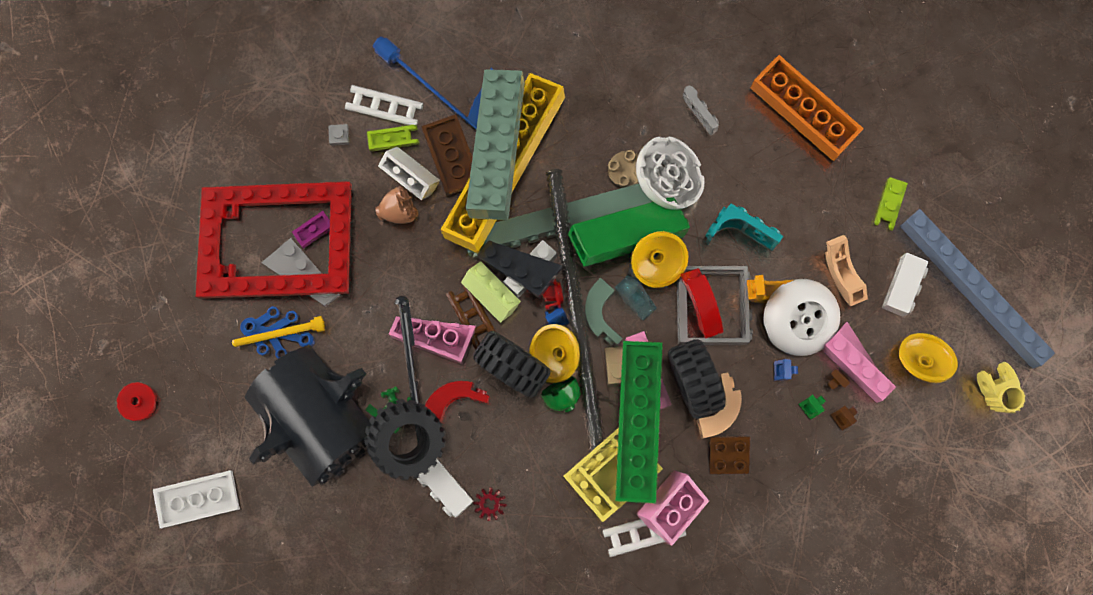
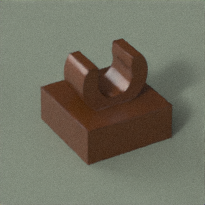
M836 367L831 371V375L834 378L828 382V385L834 390L839 384L844 388L847 387L851 381Z
M843 406L833 412L831 416L843 431L857 422L854 415L858 411L854 406L850 409Z

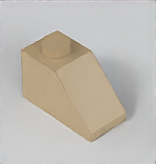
M623 346L604 348L607 386L621 385Z

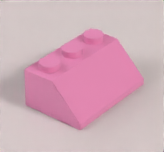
M674 470L658 488L656 503H646L637 515L648 528L668 544L673 545L709 500L687 474Z

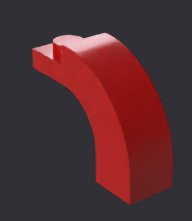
M699 268L682 273L681 280L692 299L698 326L705 339L724 333L719 308L706 276L702 275Z
M454 381L438 388L429 397L425 406L442 423L446 409L452 402L458 399H470L488 405L490 396L486 395L487 391L476 388V391H473V382Z

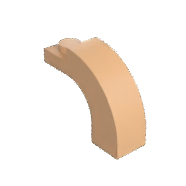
M842 235L827 241L826 261L831 276L842 297L850 306L867 300V287L852 265L847 237Z
M728 372L719 375L725 394L726 406L713 416L697 420L701 439L710 438L722 433L733 424L739 414L742 400L741 390H732L735 387L733 377H729Z

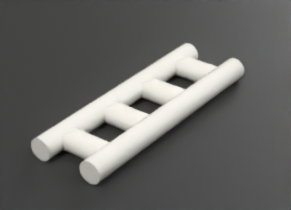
M354 85L351 86L350 92L355 93L353 103L346 102V110L406 125H418V120L413 119L416 109L422 110V102ZM362 96L373 98L370 108L360 105ZM380 100L391 102L388 112L378 110ZM398 104L409 107L406 117L395 114Z
M641 519L603 530L604 537L610 536L614 547L608 549L610 557L666 541L651 529L652 537L640 540L637 528L647 526ZM630 531L633 543L621 546L618 534ZM684 531L680 537L686 536V532Z

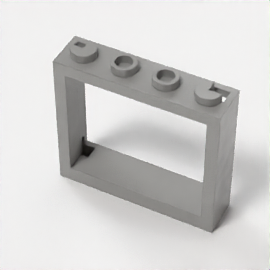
M687 266L684 273L699 268L702 275L739 276L741 338H688L687 289L680 277L677 280L678 345L693 339L701 340L704 345H748L750 340H752L753 329L750 328L749 321H752V309H749V302L751 301L748 299L747 280H751L748 266Z

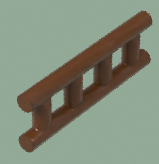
M463 285L464 292L455 296L453 291H450L446 296L462 325H470L468 319L476 314L479 315L483 324L475 328L472 345L476 350L480 345L477 335L486 330L490 332L495 331L480 301ZM469 297L474 307L463 312L459 302Z

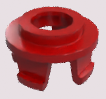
M556 278L551 283L552 286H549L543 294L545 302H556L546 305V310L554 307L561 308V303H564L561 282H557Z

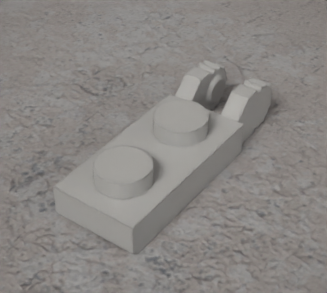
M691 85L686 86L683 93L685 102L708 133L713 135L719 127L718 119L715 115L709 113L705 102L699 100L696 89Z

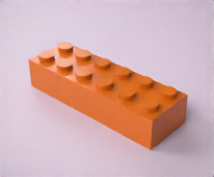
M780 55L755 78L751 85V89L832 161H835L864 129Z

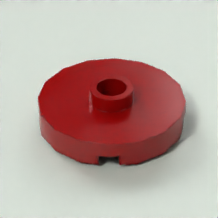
M140 382L130 383L124 386L118 394V411L125 419L143 421L149 418L155 411L157 396L149 385ZM138 398V403L134 405V399Z

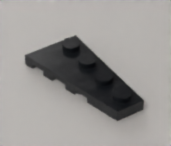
M488 241L477 255L479 259L538 298L542 297L563 269L562 265L492 241Z

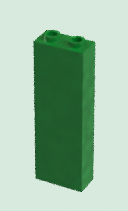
M674 197L665 198L668 202L675 201L677 203ZM651 202L573 224L568 235L585 267L632 253L641 239L654 232H670L679 238H683L690 229V226L681 209H667Z

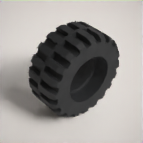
M490 331L486 334L473 354V359L481 367L529 398L535 397L550 376V369L545 364L495 331Z
M693 339L672 347L668 351L669 362L681 396L692 417L699 419L723 410L726 406L725 394L715 365L703 342L699 339Z
M399 399L397 404H393L391 401L386 404L387 408H379L377 410L378 415L376 417L372 416L369 420L371 427L367 426L365 431L368 437H365V444L368 447L366 450L375 465L385 475L388 474L394 479H397L399 476L401 480H408L409 476L416 479L419 478L420 473L425 475L430 472L428 469L431 466L435 467L438 463L436 461L437 458L442 457L443 451L441 447H445L446 443L442 438L445 436V430L441 427V421L424 404L417 403L415 400L409 399L405 402L404 399ZM405 424H417L420 426L421 438L418 445L412 451L402 455L390 452L389 440L396 429Z

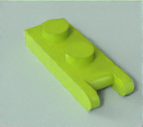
M417 125L367 131L370 152L420 144L419 139L411 140L410 131L418 130Z
M891 177L888 178L874 225L878 226L882 219L890 222L889 230L894 229L908 183Z

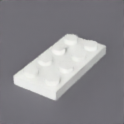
M231 470L153 489L160 529L240 509L233 471Z

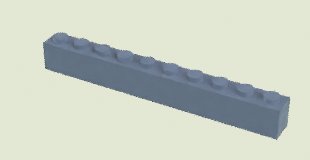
M921 209L900 225L901 229L1032 369L1042 366L1055 354L1046 342Z

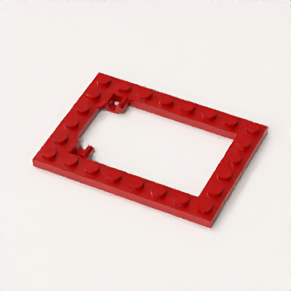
M350 181L202 187L196 297L201 299L349 294L352 185ZM330 203L328 274L236 277L235 264H229V266L220 264L219 250L222 218H239V206ZM227 207H232V211H227Z

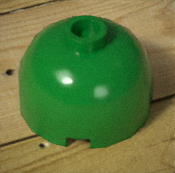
M570 376L565 382L552 383L542 391L541 397L550 409L569 412L575 408V404L580 398V387L575 376Z

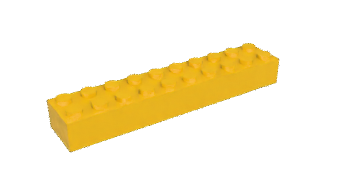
M532 73L528 75L524 85L512 192L565 99L562 85ZM469 179L440 230L445 239L479 253L496 220L469 218L466 210Z

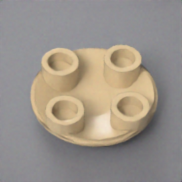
M632 150L622 151L614 155L609 161L608 174L616 185L628 187L639 183L636 174L638 154Z

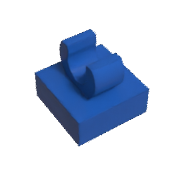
M554 307L555 311L550 314L547 311L545 312L548 325L558 324L565 326L570 323L562 307Z
M790 359L774 361L775 381L789 380L791 375L798 374V366H791Z

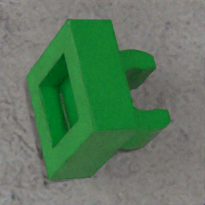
M811 395L799 403V405L811 420L825 411L822 404L826 400L822 395L818 398Z

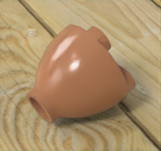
M402 186L389 191L382 199L380 205L375 208L377 217L381 221L387 220L396 224H406L414 221V218L418 217V211L411 200L413 198L412 193Z

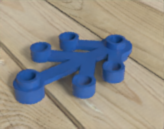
M273 306L267 310V313L257 319L251 317L244 319L240 329L245 336L282 329L290 323L297 322L298 314L294 311H289L286 317L269 327L261 326L270 319L279 317V309ZM276 310V315L271 316V311ZM291 314H295L293 320H289ZM248 324H253L251 330H247ZM304 332L301 335L290 334L269 339L276 351L275 356L278 359L280 358V351H284L285 354L288 353L282 347L278 338L298 342L301 347L307 345L312 347L315 343L313 335L308 332ZM304 337L309 338L307 343L302 342ZM263 341L255 342L258 354L262 356L269 354V346L264 344ZM265 346L266 351L264 353H261V347Z

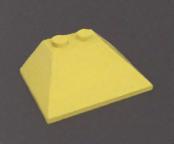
M619 428L563 476L602 522L626 503L615 501ZM658 464L657 474H658L661 470H663V468H662L659 464Z

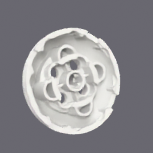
M659 136L650 140L641 149L636 163L637 179L643 192L657 205L674 210L686 208L700 198L704 189V176H701L699 168L701 166L700 161L695 153L682 141L673 137L660 138ZM674 197L677 203L675 201L668 202L665 198Z
M795 279L781 285L772 293L764 310V326L770 341L781 351L795 356L812 355L824 349V345L837 333L840 325V309L835 296L821 283L809 279ZM801 303L805 305L803 310L798 309V305ZM820 310V314L815 317V312ZM792 320L796 323L794 328L790 326ZM808 328L811 329V333L809 335L806 334Z

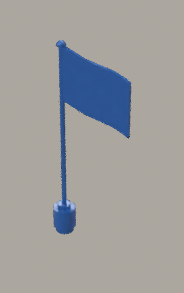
M381 36L374 42L373 48L387 63H395L397 61L473 128L477 129L482 89L476 96L469 115L466 117L399 59L400 49L388 38Z

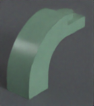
M599 278L592 286L586 299V323L590 332L597 340L603 334L605 336L603 339L610 346L614 344L617 347L623 338L606 324L602 316V308L614 294L615 290L602 278Z

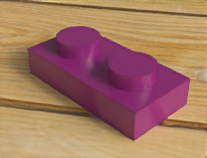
M322 211L292 231V233L304 249L330 231V220L325 212Z

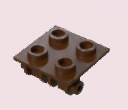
M750 436L711 437L709 439L710 474H749Z

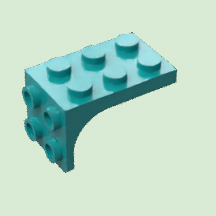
M730 203L728 208L723 207L715 220L718 223L713 222L705 236L708 239L705 243L709 244L720 230L734 228L773 251L783 236L778 229L765 225L762 219L747 214V210L743 207H736Z

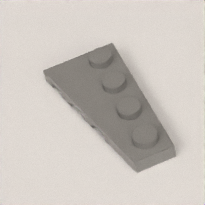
M291 238L261 262L278 275L322 274ZM341 294L309 296L327 307Z

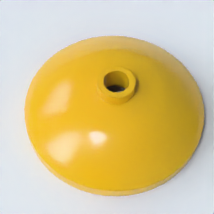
M665 231L654 232L641 239L634 248L631 257L632 270L641 283L654 288L665 287L676 282L681 277V274L684 273L688 264V250L684 242L675 234Z
M558 324L546 325L537 331L530 344L529 353L550 369V376L546 382L558 383L565 381L575 372L580 357L579 344L575 335L567 327Z
M915 333L906 337L900 345L899 357L902 364L912 375L921 380L933 383L949 380L957 370L958 360L955 352L945 341L934 335Z

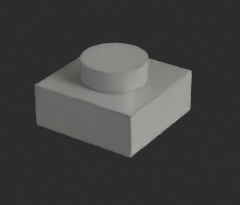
M347 124L329 125V144L331 146L349 144Z

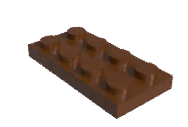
M454 114L421 126L447 196L464 189L470 179L473 159L458 117Z

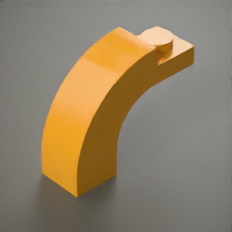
M757 275L754 280H747L748 299L755 303H767L777 288L793 280L765 281L763 275Z

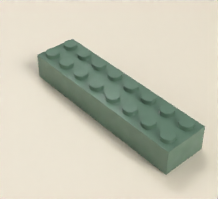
M484 69L466 204L469 218L508 220L525 85L522 71Z

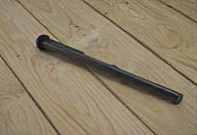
M398 296L394 304H398L410 395L411 400L419 403L418 381L414 380L415 366L412 346H415L410 305L407 297ZM415 424L418 445L421 438V428Z

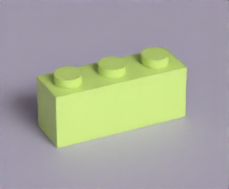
M481 261L470 268L461 281L500 323L513 314L521 302Z

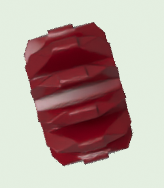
M493 487L489 488V494L483 488L481 490L484 495L483 497L479 494L475 495L480 499V502L474 501L473 505H480V507L474 511L475 513L483 511L479 517L480 519H483L485 514H487V521H491V514H493L494 519L498 520L496 512L498 511L502 515L505 513L499 508L500 506L507 507L506 503H500L506 497H497L501 492L499 489L493 495ZM487 499H490V501H495V505H493L494 508L492 510L489 507H485V503L487 504V502L485 501Z

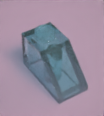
M627 275L614 287L623 301L641 320H645L657 309L641 283L631 276Z

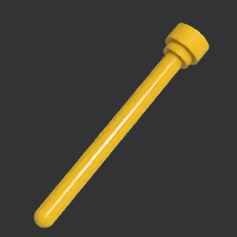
M317 316L308 323L234 339L232 345L238 347L308 330L321 332L325 331L323 317Z

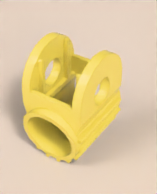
M1002 362L998 365L997 370L1000 378L994 381L991 374L985 371L977 373L978 385L985 396L987 406L991 410L1015 413V411H1020V408L1024 407L1026 395H1024V390L1020 388V382L1015 371L1008 363ZM1006 391L1008 395V402L1004 406L1002 402V396Z

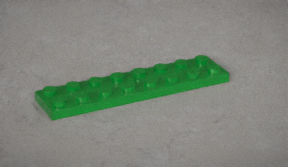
M623 341L615 501L656 503L663 345L660 342Z

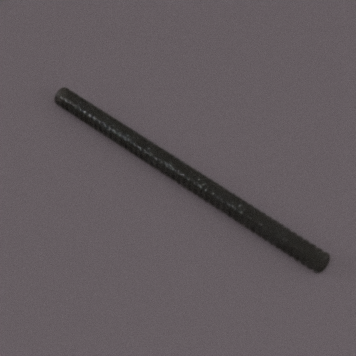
M552 169L546 172V176H548L547 182H549L547 185L550 188L548 192L551 194L549 198L552 199L550 204L553 205L551 208L554 211L552 216L555 217L553 222L556 223L554 228H556L555 234H557L556 240H558L560 264L563 267L562 275L564 276L563 281H565L564 287H566L564 291L567 293L565 298L568 299L566 304L569 305L567 310L570 311L568 316L571 317L569 322L572 323L570 329H573L572 333L579 344L580 357L577 371L580 373L578 377H580L579 383L582 385L580 389H582L581 395H583L582 401H584L583 407H585L584 413H586L585 419H587L586 425H588L587 431H589L588 437H590L589 444L591 443L590 450L593 451L606 438L603 437L605 432L602 431L604 426L601 425L603 420L600 418L602 414L599 412L601 408L598 406L600 402L597 400L599 396H597L598 390L595 388L597 384H595V371H593L594 365H592L593 359H591L592 353H590L591 347H589L590 341H588L589 335H587L588 329H586L587 323H585L586 317H584L585 311H583L584 305H582L584 301L581 299L583 295L580 291L582 289L579 288L581 283L578 282V279L580 277L577 276L579 270H576L578 264H575L577 258H574L576 252L573 251L575 247L572 245L573 243L568 235L571 223L569 222L570 217H568L569 211H567L565 187H563L565 184L562 181L564 178L561 175L563 172L560 169Z

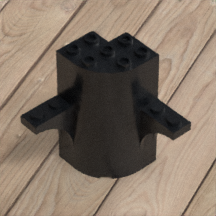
M307 345L274 361L275 365L269 370L264 369L252 382L244 398L259 416L265 434L264 442L255 447L249 457L252 464L254 465L260 461L262 463L266 462L273 455H281L286 452L313 487L319 483L320 485L325 484L333 476L335 478L339 477L345 472L344 468L356 458L359 460L367 454L366 449L368 447L365 444V437H368L365 431L367 426L371 427V423L352 399L355 395L354 391L363 383L362 380L366 372L360 368L348 373L346 376L339 375L329 369L313 348Z

